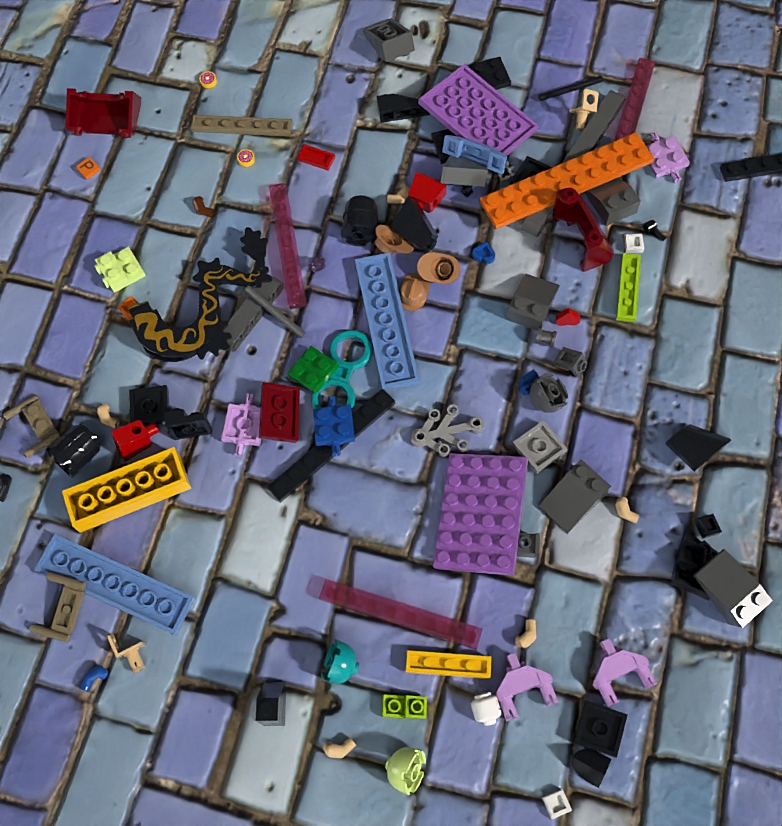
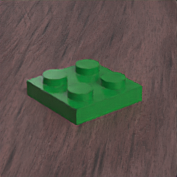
M310 345L287 374L290 378L316 394L338 369L339 364Z

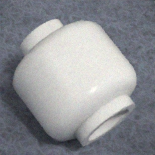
M491 692L475 695V699L471 702L475 721L483 722L484 726L497 723L496 719L502 714L497 696L491 695Z

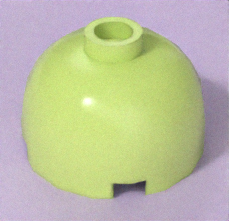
M404 747L397 750L387 759L385 768L388 781L396 790L410 795L409 792L414 793L417 790L424 775V771H420L422 764H426L425 753L416 748Z

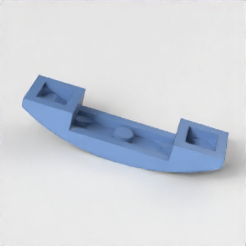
M445 135L443 153L456 158L461 156L486 165L489 170L504 174L507 156L502 152L474 140Z

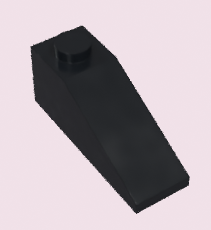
M394 93L376 96L380 123L430 115L418 103L419 99Z

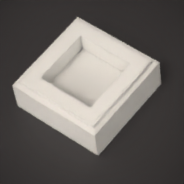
M624 234L625 253H643L642 234Z
M563 789L542 797L551 820L572 811Z

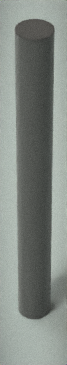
M249 285L245 288L244 291L297 336L300 338L304 336L305 332L253 288Z

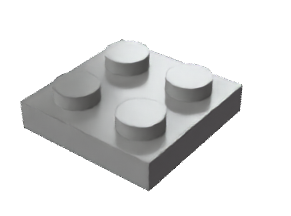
M544 420L512 443L522 457H527L528 464L536 474L568 451Z

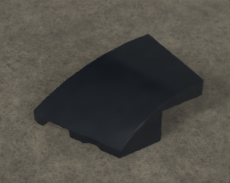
M689 424L673 435L665 444L695 472L730 443L731 439Z
M687 527L678 549L670 584L709 601V596L693 575L719 552L714 550L705 540L701 542L692 534L693 530Z

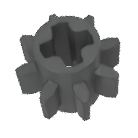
M506 160L505 165L507 171H504V174L497 172L493 174L494 177L499 176L500 182L503 180L509 182V177L515 175L511 171L514 165L510 164L508 166V160Z

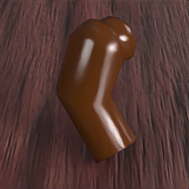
M201 196L195 197L192 204L196 213L213 217L214 209L205 207L204 199Z

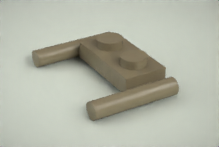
M37 395L3 413L4 418L8 420L23 411L38 439L41 441L24 451L27 458L61 438Z
M48 572L47 580L64 585L51 626L52 628L49 629L33 624L30 631L68 643L71 638L70 633L74 632L85 595L83 590L86 588V582Z

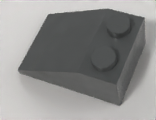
M392 18L363 29V33L378 56L385 62H392L397 57L407 56L410 52L415 51L412 32Z
M619 177L584 192L605 226L637 213L641 202L633 188Z
M525 274L508 307L506 320L538 331L539 327L543 328L560 285Z
M580 460L561 479L538 507L568 534L608 494L611 485L584 461Z
M722 549L693 575L729 625L743 628L772 602L761 584L725 549Z

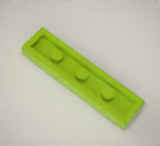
M622 254L616 316L618 321L634 323L636 321L641 255Z

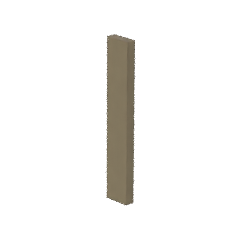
M193 115L191 131L291 137L293 122L292 119Z

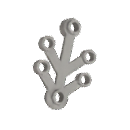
M451 404L448 406L447 414L437 430L430 431L434 422L440 419L439 410L431 409L429 411V418L423 427L412 432L411 442L416 447L428 446L437 451L442 457L449 455L450 447L447 444L440 445L432 439L440 438L455 446L458 451L466 452L469 448L468 441L465 439L459 440L453 437L452 434L469 430L474 434H479L484 429V421L480 417H473L467 423L448 427L453 418L459 413L458 406ZM450 409H455L456 412H455V413H451L449 410H450ZM436 413L438 416L433 418L431 414ZM477 421L480 423V425L475 426L473 425V422ZM423 435L424 438L420 440L417 436ZM461 443L466 444V447L461 448L459 445ZM446 448L448 451L443 453L440 450Z

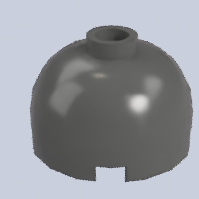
M545 373L538 377L530 388L532 404L537 409L546 413H553L567 405L566 399L568 398L566 387L559 379L555 380L552 378L553 375L550 373Z

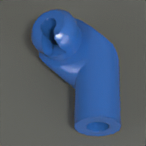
M534 369L519 379V391L523 395L530 394L531 382L538 378V374Z
M101 665L92 668L86 673L79 689L89 692L94 680L97 678L105 679L108 670Z

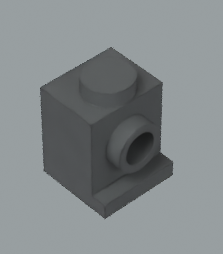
M519 533L517 557L538 558L540 533ZM521 541L528 542L529 545L523 546Z

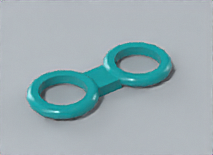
M346 330L333 338L329 346V355L331 359L339 364V367L316 394L312 392L311 404L313 409L322 408L318 402L319 396L322 391L332 386L339 387L347 393L346 405H351L353 409L356 396L353 388L349 385L353 370L367 364L373 350L371 340L364 333L358 330ZM348 338H356L364 344L365 353L357 361L346 362L340 359L336 353L340 342Z

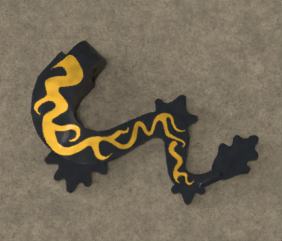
M246 227L245 235L240 238L241 243L245 244V246L241 247L242 252L256 261L255 269L251 273L245 274L232 267L220 265L219 258H215L212 262L201 260L197 262L199 272L193 276V280L200 282L199 313L197 319L191 325L183 328H174L167 325L157 309L153 310L148 301L128 308L133 318L129 323L147 354L164 362H178L192 358L195 355H198L199 359L202 360L207 352H211L217 357L219 350H231L230 345L226 341L231 339L232 335L228 332H223L228 326V322L225 320L221 321L218 288L221 284L244 287L256 285L257 288H261L262 283L272 281L271 276L267 274L269 268L265 267L268 239H261L260 230L253 231L250 227Z

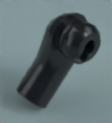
M4 473L0 474L1 502L5 501L12 482L11 476Z

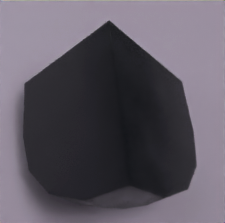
M583 749L573 755L571 763L575 772L582 779L599 788L612 759L594 750Z

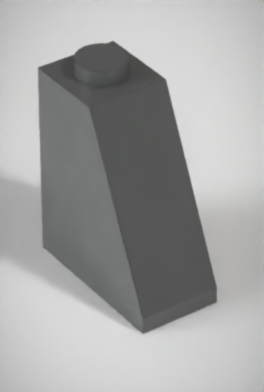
M450 156L443 166L440 183L485 187L486 183L491 181L493 171L487 169L486 165L470 159Z

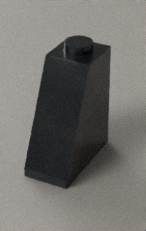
M407 197L390 228L422 250L430 251L435 247L438 235L418 201Z
M287 682L264 683L256 698V722L263 726H285Z

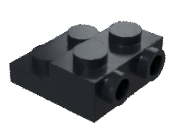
M174 408L164 412L165 416H162L163 427L167 428L168 434H171L174 440L212 434V427L204 413L193 412L187 415L184 409Z

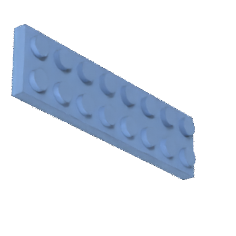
M390 253L355 259L382 390L386 391L420 384Z
M54 534L34 569L46 576L48 572L86 582V588L83 590L85 594L175 636L195 600L189 594L57 534Z

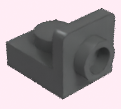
M566 347L562 348L554 361L556 366L571 370L575 377H579L587 367V361L583 352Z

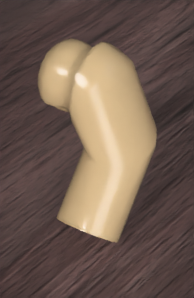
M403 187L397 195L388 194L387 203L403 204L408 197L410 188Z

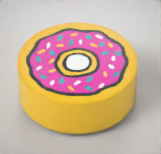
M207 71L200 75L199 80L204 88H212L216 85L217 79L213 72Z
M241 150L237 155L238 163L243 167H249L255 162L254 153L251 150Z

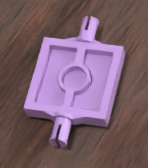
M657 132L651 133L650 137L653 143L646 147L654 157L653 163L649 164L656 178L663 175H671L675 183L679 182L681 177L678 171L688 167L690 162L676 136L659 139Z
M246 394L245 404H229L221 440L236 444L235 456H242L243 447L246 445L260 446L261 438H259L260 407L252 405L253 394Z

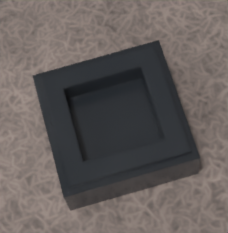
M714 514L702 516L694 520L702 539L718 535L722 532Z

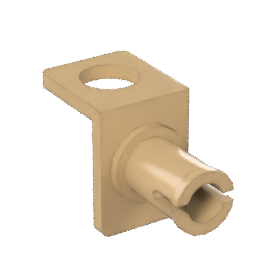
M584 89L581 107L569 110L570 113L577 114L575 130L583 131L587 124V115L597 112L598 92ZM589 94L593 96L592 104H589L587 102V96Z
M113 634L107 635L116 658L127 657L133 674L146 668L138 652L139 648L146 645L145 642H140L121 651Z

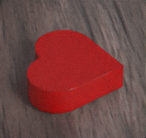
M570 308L556 315V324L559 326H574L580 323V314Z

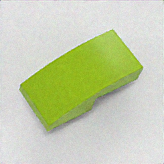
M382 695L381 717L426 719L427 697Z

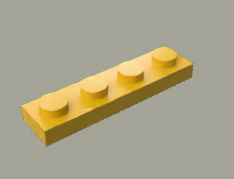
M407 650L406 673L490 679L491 656Z

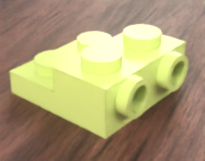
M129 246L115 254H112L110 251L95 259L97 263L94 265L99 275L103 274L105 276L102 278L107 288L111 287L114 293L146 276Z

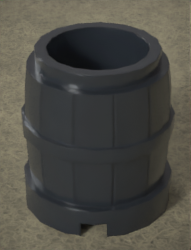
M358 195L350 198L346 203L345 212L343 213L341 237L342 239L344 237L350 245L363 247L366 246V243L371 242L373 244L376 240L375 229L378 224V207L372 198Z
M79 424L72 427L66 433L64 432L62 437L54 445L51 444L47 447L45 451L50 457L54 456L55 463L73 478L79 473V469L92 461V458L101 450L102 444L86 426Z

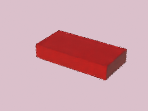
M306 144L303 145L297 156L298 161L329 171L335 159V154Z

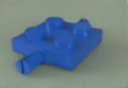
M328 396V407L313 409L316 446H332V455L336 457V450L337 456L341 455L340 445L347 442H355L351 405L337 406L336 397L332 396L331 402V396Z

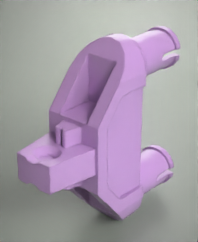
M609 638L600 643L604 652L601 654L603 660L599 665L592 684L596 690L599 689L606 707L619 702L610 683H612V680L632 671L637 672L645 690L658 684L648 667L650 662L646 657L620 650L619 647L614 648Z
M516 653L507 655L506 658L510 667L506 668L507 674L495 694L506 721L519 717L512 698L514 695L536 687L537 689L540 688L546 707L552 703L556 704L559 702L552 686L553 678L550 674L528 665L525 666L524 662L519 663Z

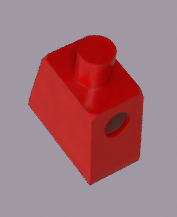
M416 172L408 197L417 200L423 211L431 213L445 197L446 184Z
M137 420L112 430L111 433L118 452L124 462L151 447L150 437L159 433V430L154 422L144 427L141 420Z

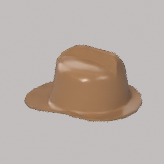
M379 225L376 227L377 238L375 245L381 252L393 255L397 252L411 253L414 250L412 242L392 230L389 226Z
M432 252L424 254L419 259L417 271L424 280L429 282L450 284L458 278L460 265L453 256Z
M419 273L408 274L401 282L399 294L402 307L405 310L416 311L423 307L426 302L430 282L424 280Z

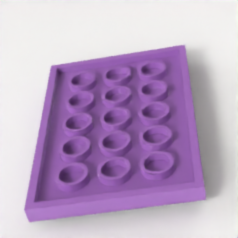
M465 64L420 97L418 101L424 109L457 137L483 143L497 149L506 156L538 131L539 125Z
M450 453L433 563L435 569L515 575L528 465L527 457Z

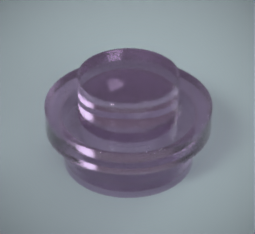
M315 257L310 260L311 263L308 265L309 269H312L313 272H318L326 267V261L324 258Z

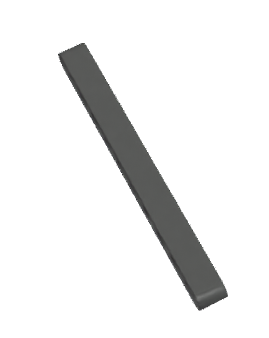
M612 90L608 92L598 107L597 112L594 113L562 163L596 149L622 109L626 96ZM554 205L527 216L521 229L538 237L552 217Z

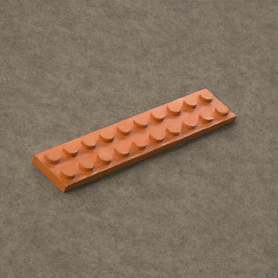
M637 132L481 197L480 204L495 229H498L554 205L556 193L561 189L573 188L579 194L653 163L654 157Z

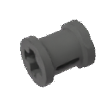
M539 327L535 344L544 343L554 347L557 331H545Z

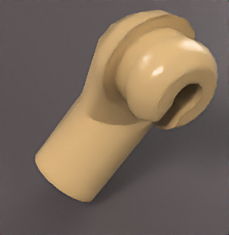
M107 404L99 406L97 414L100 422L107 426L118 428L120 420L110 417V407Z
M619 497L615 502L619 517L636 524L640 515L630 511L626 497Z
M525 620L526 632L516 637L515 644L517 647L527 648L536 640V620Z
M349 737L341 745L328 741L324 744L323 750L330 758H343L356 744Z

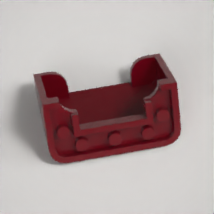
M67 88L65 129L72 132V135L82 136V133L121 135L122 138H131L132 135H135L141 108V97L133 91H125V94L120 92L119 94L89 93L87 91L77 93L76 89Z
M564 188L557 191L552 216L555 222L563 220L567 222V226L577 224L582 233L584 244L587 247V250L584 251L585 258L579 264L582 271L585 272L610 262L613 258L614 250L590 207L573 188Z

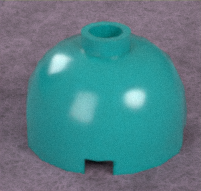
M335 639V644H331L323 664L327 668L326 673L322 672L321 677L323 681L332 684H342L349 680L352 674L356 675L359 663L356 662L355 650L347 643Z

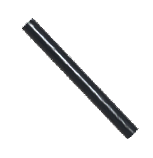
M594 77L540 94L538 99L539 101H544L603 82V77Z

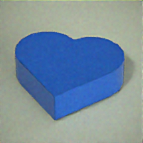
M485 242L473 249L472 258L474 261H483L486 264H490L495 260V252L489 243Z

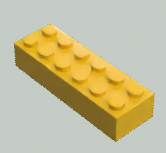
M173 447L63 490L62 494L72 526L81 533L192 488L180 454Z

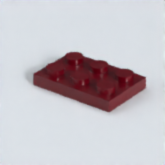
M266 382L262 383L259 438L290 443L298 442L300 388Z

